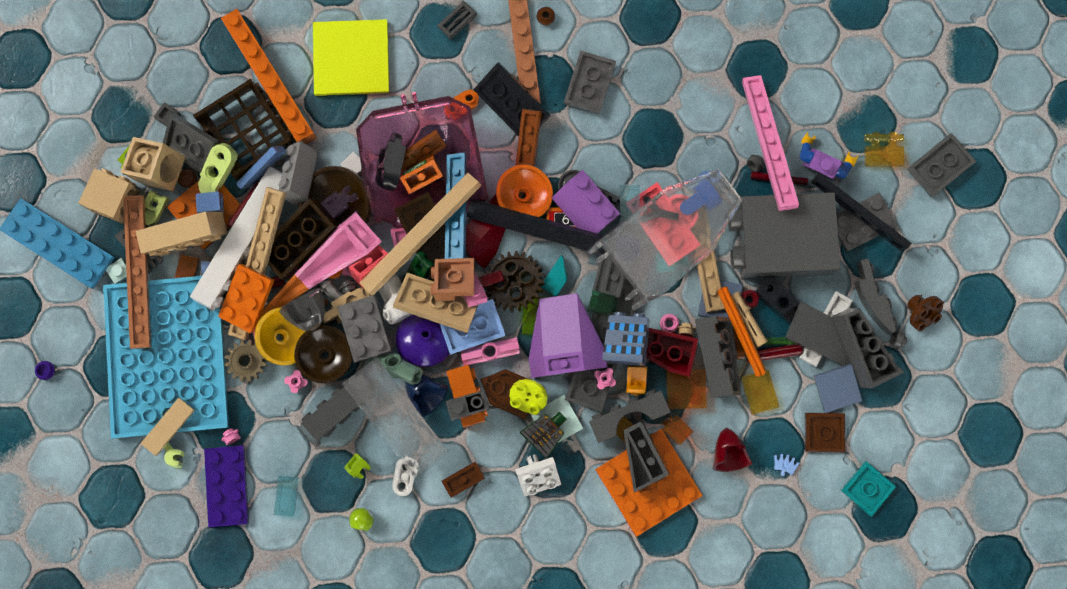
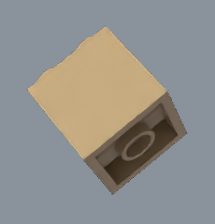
M133 137L120 173L143 185L173 192L186 156L164 143Z
M94 168L78 204L96 214L124 225L123 199L125 196L139 195L140 190L135 187V183L124 176L119 175L118 177L113 172L104 168L101 171Z

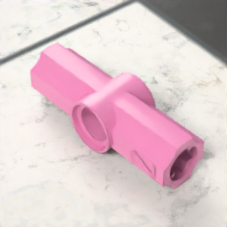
M517 337L493 343L488 342L484 345L460 351L463 366L520 354ZM488 347H493L496 353L494 356L488 357L485 355V350Z

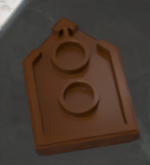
M504 369L480 379L490 405L526 420L528 413L512 407L509 394L515 382L527 378Z

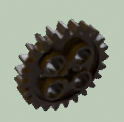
M515 251L514 256L510 252L507 253V257L500 254L501 260L494 258L496 264H489L491 271L487 270L485 273L487 275L499 270L502 271L505 284L503 287H497L498 283L483 287L485 290H488L486 295L490 297L489 300L493 299L496 308L502 305L503 311L509 307L511 313H513L514 308L521 312V306H524L527 310L528 303L535 305L533 299H540L537 293L544 292L540 287L545 285V282L541 280L545 278V275L540 273L543 269L541 266H538L537 260L533 261V257L531 255L527 257L525 252L521 256H519L518 251ZM516 266L513 272H508L510 267ZM526 276H532L530 281H523ZM520 291L518 297H512L514 292Z

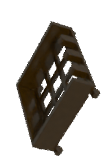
M251 79L193 115L203 128L202 130L218 140V144L225 143L230 145L241 138L247 147L245 151L238 154L234 167L231 170V175L236 181L240 180L266 153L264 152L257 157L253 151L262 144L266 143L270 149L272 146L269 140L278 134H281L284 140L275 146H283L286 150L288 146L294 144L291 140L294 137L288 128L284 129L281 125L284 122L279 113H273L271 110L274 107L268 97L264 99L261 94L264 92L258 82L254 84ZM252 90L259 101L247 108L240 97ZM237 100L243 111L231 117L225 107ZM262 105L268 115L256 122L250 111ZM222 109L228 120L216 127L210 116ZM247 114L253 125L241 132L234 121ZM271 119L278 130L266 137L259 126ZM232 124L237 135L226 142L219 131ZM256 128L262 140L250 146L244 135ZM251 153L254 159L242 166L238 160Z

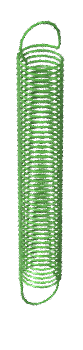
M785 337L766 338L768 342L762 345H785L796 343H787L781 340Z

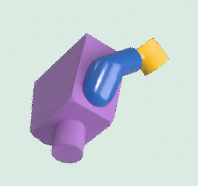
M806 132L801 140L803 144L800 153V159L803 161L802 166L834 181L836 177L839 179L846 178L851 168L855 166L858 156L852 157L850 156L851 152H848L843 163L819 150L812 149L811 145L815 141L816 136L814 135L811 138L808 132Z

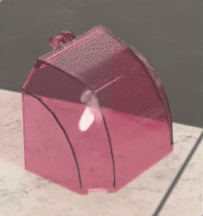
M413 92L412 100L414 103L407 104L406 96L403 94L401 95L403 105L374 110L356 128L363 184L376 222L385 221L392 224L394 228H403L394 209L429 192L436 205L446 195L447 155L466 153L467 173L482 185L467 200L466 215L471 199L484 202L489 199L470 106L450 96L418 102L417 94ZM434 130H437L447 145L446 148L434 155L442 170L443 177L411 194L408 193L400 178L393 192L382 189L375 182L377 172L375 168L380 149L386 147L393 132L402 135L401 145L406 146V149H408Z

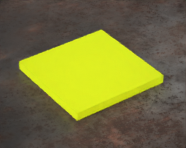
M387 19L313 22L315 96L389 93Z

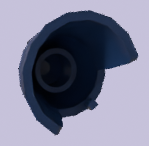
M422 375L418 384L412 385L405 381L407 396L421 417L432 413L443 401L448 391V386L436 382L426 375Z

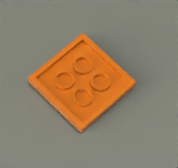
M199 180L167 206L177 219L198 214L196 194L200 193ZM223 185L218 191L223 195V217L228 231L230 228L227 227V223L241 204ZM206 241L204 245L200 246L203 250H206L214 242Z

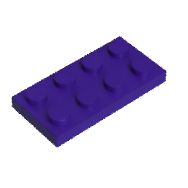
M245 446L204 449L208 527L249 524Z

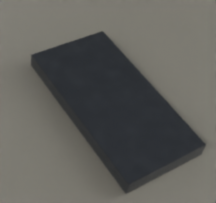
M497 62L473 89L518 137L522 109L542 111L540 127L551 116L500 62Z

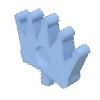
M780 454L779 459H777V455H774V469L782 470L781 476H784L785 472L792 475L800 463L796 462L794 465L795 458H792L789 462V455H786L784 460L783 454Z

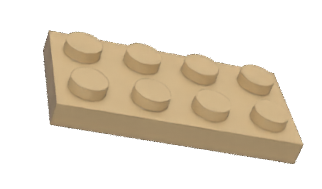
M406 273L393 308L468 333L478 305L468 307L464 296H455V300L435 301V296H431V284H434L433 281Z

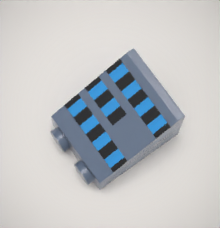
M614 312V315H609L602 360L609 364L646 366L649 318H646L645 314L637 313L633 317L626 316V313Z

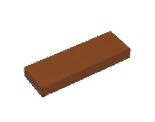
M522 109L515 166L531 165L535 167L542 111Z

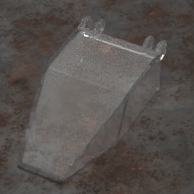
M719 169L675 185L667 186L599 239L588 252L591 255L602 246L606 252L595 260L596 263H600L607 256L613 260L635 288L625 297V300H631L637 293L642 297L632 306L633 310H636L647 302L663 295L716 249L719 239L725 233L729 221L732 220L742 199Z

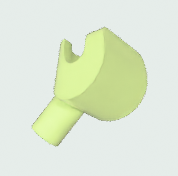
M168 442L163 448L166 451L164 456L165 462L173 468H182L183 463L177 461V458L184 457V452L173 449Z

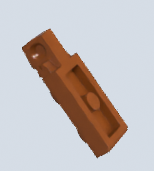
M434 130L405 150L401 171L434 156L446 148L447 145L437 130Z

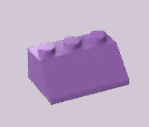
M583 170L569 180L552 197V200L576 228L600 233L620 215L618 210Z

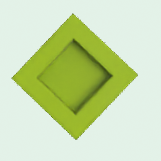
M355 453L344 467L350 475L360 479L364 478L360 473L363 468L371 469L366 460L358 453Z

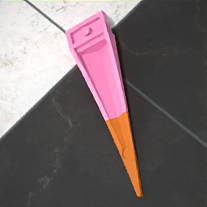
M355 212L333 231L265 306L259 320L268 311L281 308L323 280L364 257L382 241Z

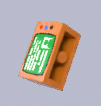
M434 156L425 159L400 174V179L409 194L443 177L442 170Z

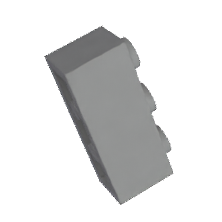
M302 141L288 146L279 182V190L286 192L285 200L294 205L308 200L318 151Z

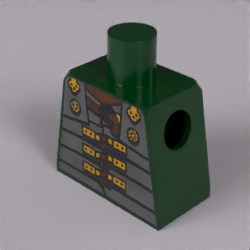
M560 412L552 419L544 414L519 433L547 459L565 434L559 427L567 419Z

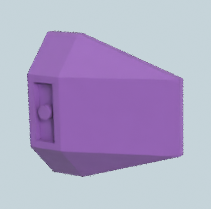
M578 293L539 299L529 354L531 378L606 368L607 363L602 360L604 346Z

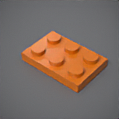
M238 264L218 317L249 333H254L274 280L243 264Z

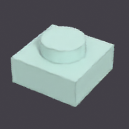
M122 258L109 265L106 269L114 284H119L127 279L126 263Z

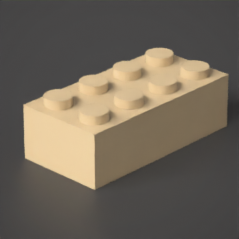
M206 211L136 231L141 254H149V256L168 255L170 251L186 250L188 246L204 245L206 241L222 240L221 236L228 235L223 213Z

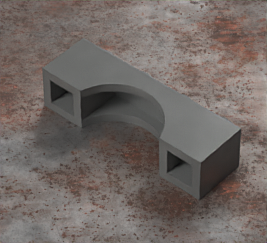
M654 389L645 393L646 397L639 400L638 397L627 401L629 405L621 408L619 404L610 408V413L603 415L600 412L591 416L593 420L589 421L597 442L601 443L617 436V426L620 420L629 413H643L652 421L671 413L662 391L657 392Z

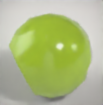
M357 508L349 516L350 527L354 529L368 531L374 523L373 514L366 508Z

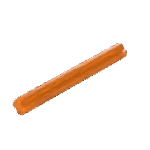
M728 287L718 289L719 297L757 377L764 375L766 369Z

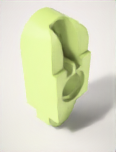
M221 143L210 150L200 173L201 178L198 182L200 193L217 192L223 186L238 157L237 152L230 145ZM214 167L218 169V175L214 172Z

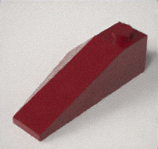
M495 194L488 203L499 206ZM473 219L466 226V255L469 258H474V262L485 269L496 256L506 228Z
M649 328L647 359L670 373L690 377L697 354L699 339Z

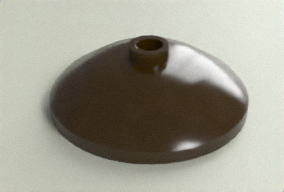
M320 325L312 331L304 332L298 339L294 351L295 363L300 373L316 383H330L340 379L348 371L353 358L346 335L341 330L329 325ZM324 352L329 353V357L327 359L323 358Z

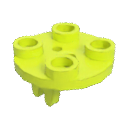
M529 379L519 380L510 389L511 406L523 412L537 415L547 404V392L536 381Z

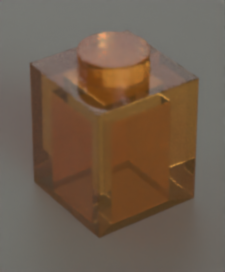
M677 415L673 418L669 416L662 423L664 425L662 431L678 446L693 433V430Z

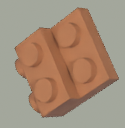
M474 258L435 259V267H431V278L434 279V284H431V296H435V301L455 300V296H474Z

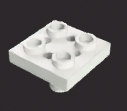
M530 455L527 458V466L515 469L524 497L561 485L553 457L539 461V456L533 455V462Z

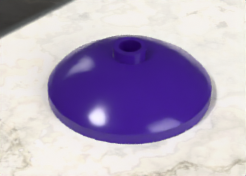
M412 315L404 319L399 325L396 332V347L399 354L408 363L418 367H432L443 362L450 354L439 323ZM422 333H428L429 336L423 337Z

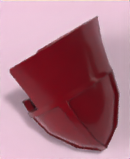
M729 428L723 429L716 441L712 468L715 471H736L752 465L742 440Z

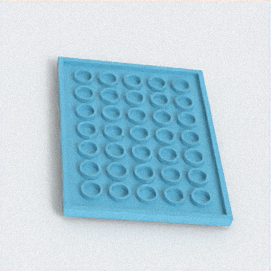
M202 276L148 281L152 348L130 349L127 283L103 285L111 439L147 436L178 398L184 400L195 411L177 433L229 428L226 367L224 366L223 320L218 317L222 304L219 308H215L212 311L193 301L190 297Z

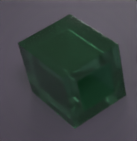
M593 290L587 311L609 317L611 312L614 313L616 311L618 302L614 301V295Z

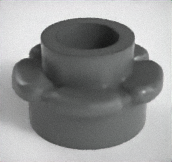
M750 155L747 160L749 169L753 172L764 169V159L760 155Z
M346 280L341 283L339 290L343 295L349 291L352 292L357 289V282Z
M894 332L890 338V346L895 347L896 350L904 348L907 344L905 333Z

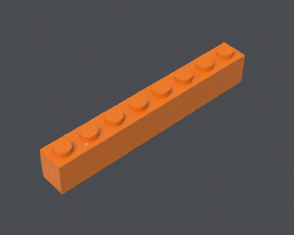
M238 9L221 18L296 142L302 141L305 144H309L317 139Z

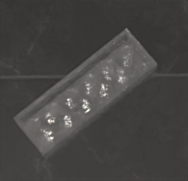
M377 357L342 383L412 476H418L448 452Z

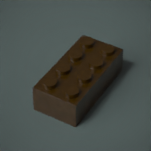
M309 198L276 231L268 265L281 280H290L340 225L319 200Z

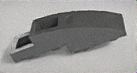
M869 259L859 261L856 264L861 280L855 282L854 285L862 305L872 320L885 333L891 334L896 332L897 322L891 314V301L887 298L886 294L878 295L879 285L877 281H874L873 264L869 263Z

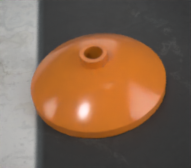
M513 166L506 170L498 180L496 199L500 207L541 217L548 210L552 202L553 189L551 182L545 173L534 166ZM519 193H523L525 198H520Z

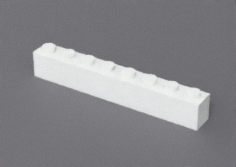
M269 166L191 293L190 297L193 301L212 311L220 307L223 302L222 297L229 290L238 264H243L245 258L248 259L266 187L279 190L282 172Z

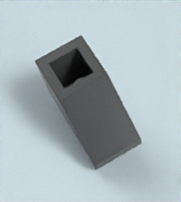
M484 390L446 401L451 421L489 410Z

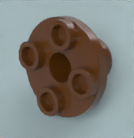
M922 294L913 296L907 304V308L912 313L910 317L911 326L920 332L932 323H938L942 318L940 313L942 312L944 302L938 296H930L926 299L922 297Z

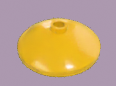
M276 308L265 313L257 323L255 343L259 353L270 363L281 366L291 365L295 363L294 351L296 343L306 331L288 322L279 312L281 308ZM278 334L282 337L280 341L277 340Z

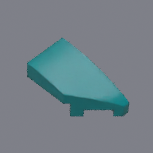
M563 255L559 257L545 278V285L541 286L554 296H558L567 282L568 272L566 271Z

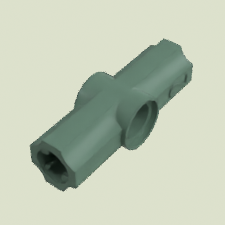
M387 352L368 358L371 364L388 372L392 378H400L412 385L418 384L421 380L422 369L402 360L399 354Z

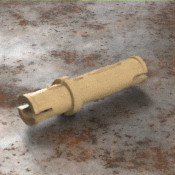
M740 292L732 294L743 322L757 347L768 342L752 316L751 308L746 305Z

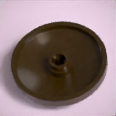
M327 166L313 173L308 199L319 200L339 224H342L355 212L366 224L368 223L372 210V199L366 182L359 174L341 166ZM305 202L300 203V204H299V208H300Z

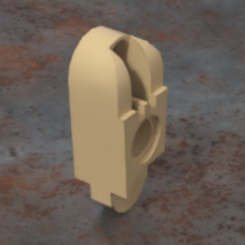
M358 288L342 295L331 302L332 306L325 313L323 325L329 324L334 320H337L338 324L342 323L338 306L372 295L364 288Z

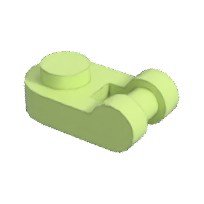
M152 190L148 193L145 199L146 225L152 226L159 221L164 208L169 203V197L164 195L161 197ZM153 202L158 203L156 208L152 207Z

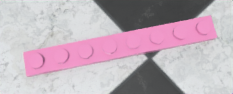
M762 76L743 78V88L778 210L796 209L799 206V202Z

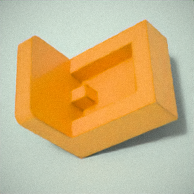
M628 365L627 393L634 396L646 393L647 366Z

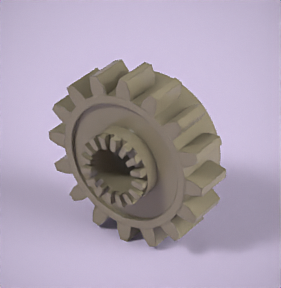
M241 340V345L233 343L235 348H228L230 356L225 355L224 358L228 359L229 362L225 363L224 366L230 367L227 373H234L233 379L239 377V381L244 382L246 378L248 382H252L253 377L259 379L258 374L265 373L263 368L267 367L268 364L265 363L266 359L259 353L256 343L253 345V341L249 340L246 344L244 340ZM249 356L250 363L244 366L243 359Z

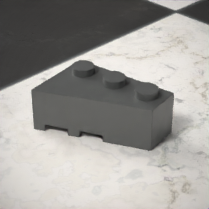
M643 421L624 430L633 492L635 493L668 476L670 472Z

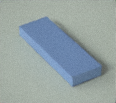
M283 146L271 147L237 182V186L240 189L251 188L265 174L269 166L271 167L286 152Z

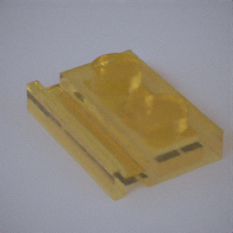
M766 370V373L759 377L755 374L741 377L751 415L779 407L769 370Z

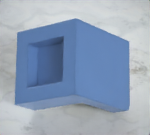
M219 191L196 194L197 213L206 211L222 212L224 214L223 195Z

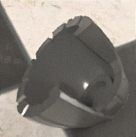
M313 289L304 295H300L297 299H293L283 306L279 312L288 322L301 330L312 331L318 328L325 317V303L321 289Z

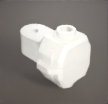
M396 274L378 290L385 302L381 308L383 318L391 325L397 324L413 315L393 308L394 301L402 285Z

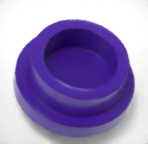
M41 361L35 367V375L41 380H49L55 373V367L49 361Z

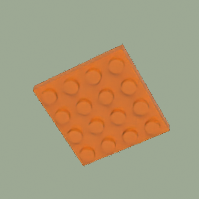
M659 429L650 436L670 472L668 476L634 493L627 450L595 469L636 537L703 496L662 429Z

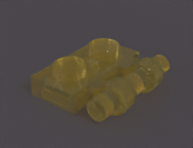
M879 132L865 134V141H872V146L864 148L865 166H904V146H896V141H904V134H897L896 132H889V134H880ZM879 141H888L889 146H879Z

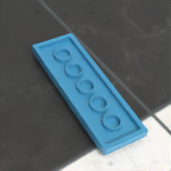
M22 198L19 199L0 227V231L91 289L95 288L115 258Z

